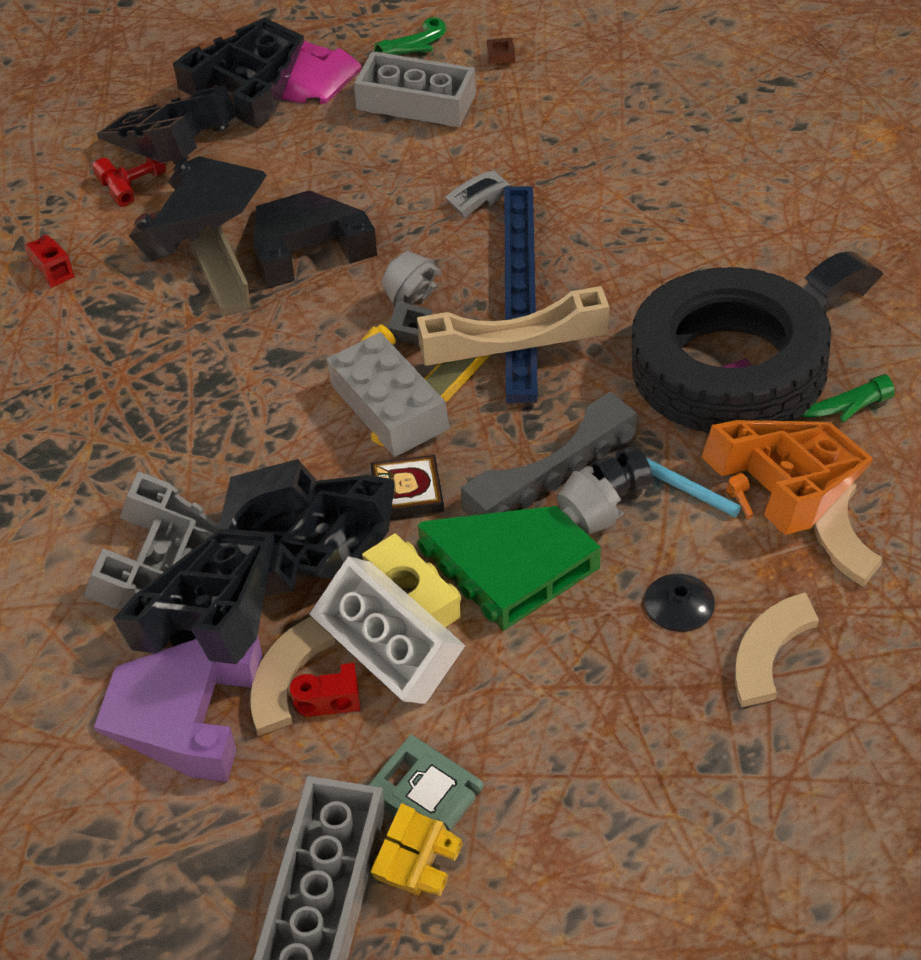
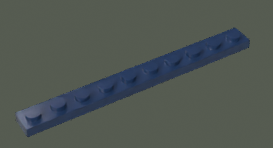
M533 186L504 187L505 320L527 316L536 312ZM537 347L506 352V403H538Z

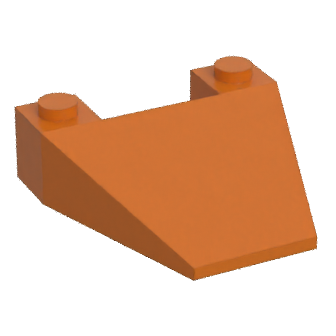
M734 420L712 425L702 454V459L721 476L748 471L771 492V496L764 516L785 535L810 529L873 461V458L831 422Z

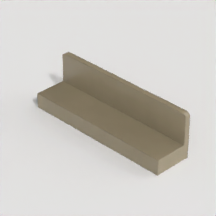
M221 225L213 230L208 228L198 231L199 238L192 242L189 240V243L222 317L251 309L247 280Z

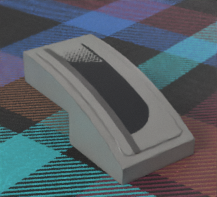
M492 170L463 183L449 193L446 199L456 211L466 218L484 202L491 207L504 195V187L511 186L498 173Z

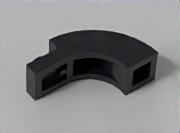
M846 251L835 254L816 266L805 277L808 283L803 289L816 298L817 302L820 303L826 312L836 300L848 292L856 291L864 296L880 279L883 273L859 254Z

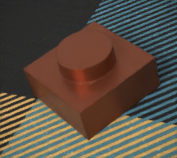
M513 38L486 40L489 64L502 65L515 62Z

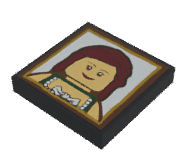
M435 455L370 463L372 476L393 479L395 483L391 518L444 512V502Z

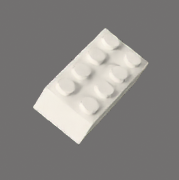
M347 557L310 612V615L405 702L426 704L465 647L458 638L372 562L353 557Z

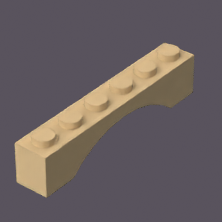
M602 286L571 291L562 299L543 310L511 320L477 321L459 317L449 312L417 317L419 346L424 364L427 366L608 335L610 307Z

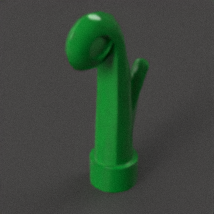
M437 17L427 18L422 23L424 32L394 40L386 39L376 42L374 44V52L398 56L414 52H432L433 46L428 44L445 34L447 31L446 24Z
M887 374L871 378L868 383L818 403L815 402L800 417L814 418L843 412L840 416V422L844 423L855 412L875 401L880 403L895 396L893 382Z

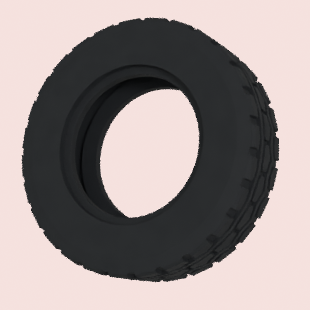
M718 267L690 272L683 276H678L664 285L662 284L650 296L648 295L637 310L632 324L633 379L639 393L646 402H649V405L654 410L664 415L665 418L696 431L700 430L710 433L712 425L734 420L793 421L811 408L818 400V397L821 396L826 385L832 334L829 318L826 316L827 314L820 303L807 290H804L791 280L788 281L784 277L773 273L741 267ZM736 331L761 337L771 343L779 352L769 360L757 365L725 368L699 362L689 356L682 348L692 339L704 334Z

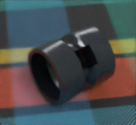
M637 446L617 452L615 458L607 456L591 463L594 471L592 475L599 481L605 477L620 498L627 494V489L630 492H636L652 484V473L648 460Z

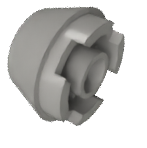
M407 251L389 263L381 284L394 307L397 301L411 305L418 301L422 304L437 286L433 282L435 276L438 277L442 272L435 266L434 260Z
M586 466L579 472L574 471L557 496L560 509L587 534L615 526L616 520L624 514L622 510L617 509L616 504L621 499L616 490L605 477L599 481L593 476L592 473L594 471L590 466Z

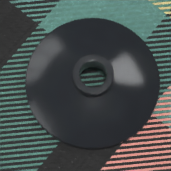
M669 574L658 578L648 587L644 604L648 616L660 627L676 632H687L702 627L710 620L714 612L715 600L710 588L700 579L687 574Z

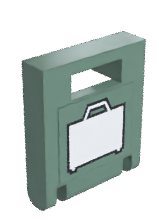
M410 734L369 786L383 788L385 810L396 816L400 804L403 803L426 817L442 821L447 831L451 832L475 801V794H479L483 790L484 783ZM405 761L406 765L411 767V769L399 784L395 786L388 780Z

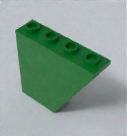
M557 506L428 520L418 524L419 540H417V545L421 553L427 558L431 557L438 564L441 573L447 579L451 578L459 586L464 597L468 600H473L481 608L484 617L489 622H495L503 631L600 569L601 547Z

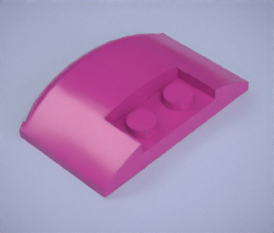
M304 41L281 99L306 103L307 98L320 97V104H326L362 70L361 64L339 47L332 51Z

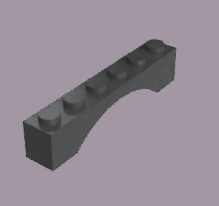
M611 391L586 406L584 419L578 431L567 444L554 454L523 467L506 470H486L461 486L462 510L471 516L522 510L523 508L530 507L547 492L556 490L561 483L569 479L574 471H581L592 462L606 457L611 450L620 444L629 442L636 433L637 412Z

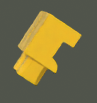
M401 803L387 834L389 840H384L372 867L371 874L380 882L418 896L421 891L441 896L447 883L448 874L433 868L432 865L437 854L455 861L463 846L462 839L447 831L442 821L426 817L416 812L414 808Z

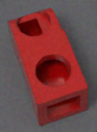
M46 234L34 242L25 244V250L31 263L44 275L50 288L75 278L68 254L53 238L51 239Z
M355 663L341 664V673L319 675L318 677L312 674H302L294 678L290 683L289 690L295 711L306 717L361 711Z

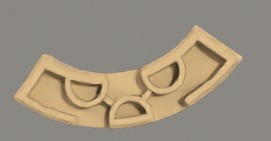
M853 483L813 525L819 545L823 546L829 554L831 562L843 574L864 587L881 566L882 557L865 546L851 527L848 518V504L856 491V484Z
M806 592L782 600L767 609L752 623L745 633L737 653L735 667V687L741 708L776 700L777 691L773 681L772 667L778 650L796 635L818 626L819 619Z
M312 616L299 622L277 639L257 668L251 689V711L257 736L292 724L288 709L290 683L295 673L315 655L335 645L334 637Z

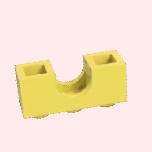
M394 533L362 553L363 560L372 562L400 588L414 589L408 595L444 627H447L461 617V596L457 588L451 583L447 584L430 562L425 563L418 556L416 549L410 542H404Z

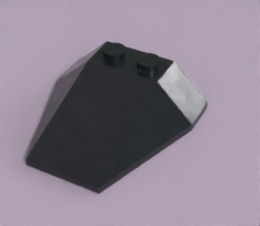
M369 475L318 480L315 482L311 506L277 514L265 521L256 531L272 532L275 538L274 543L281 542L298 559V574L319 578H334L347 557L363 560L362 553L380 543L389 532L395 483L393 479Z

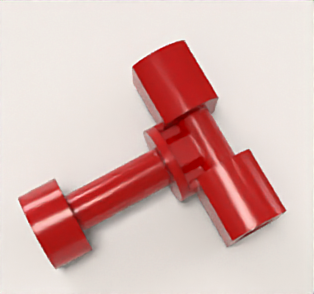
M147 157L146 163L129 170H125L122 166L116 169L108 158H100L92 164L94 175L103 186L109 185L110 195L119 207L128 206L135 201L133 189L131 188L132 180L152 173L154 177L166 173L164 162L160 163Z

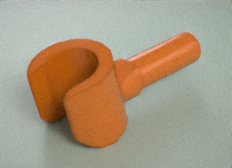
M738 473L729 479L726 492L729 497L736 498L737 502L741 505L746 519H750L754 514L744 492L750 489V484L743 473Z

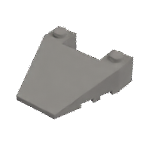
M138 471L126 496L120 519L149 529L148 536L137 561L103 548L90 575L84 597L114 609H122L137 592L218 530L219 522L216 523L203 513L204 508L196 502L191 504L177 494L178 489L170 483Z

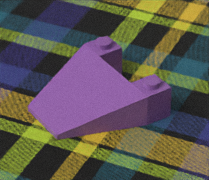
M258 635L257 640L236 665L209 661L199 642L195 639L162 650L157 654H151L115 666L94 726L95 731L189 777L227 782L236 754L231 727L205 724L203 722L215 683L252 688L257 668L263 659Z

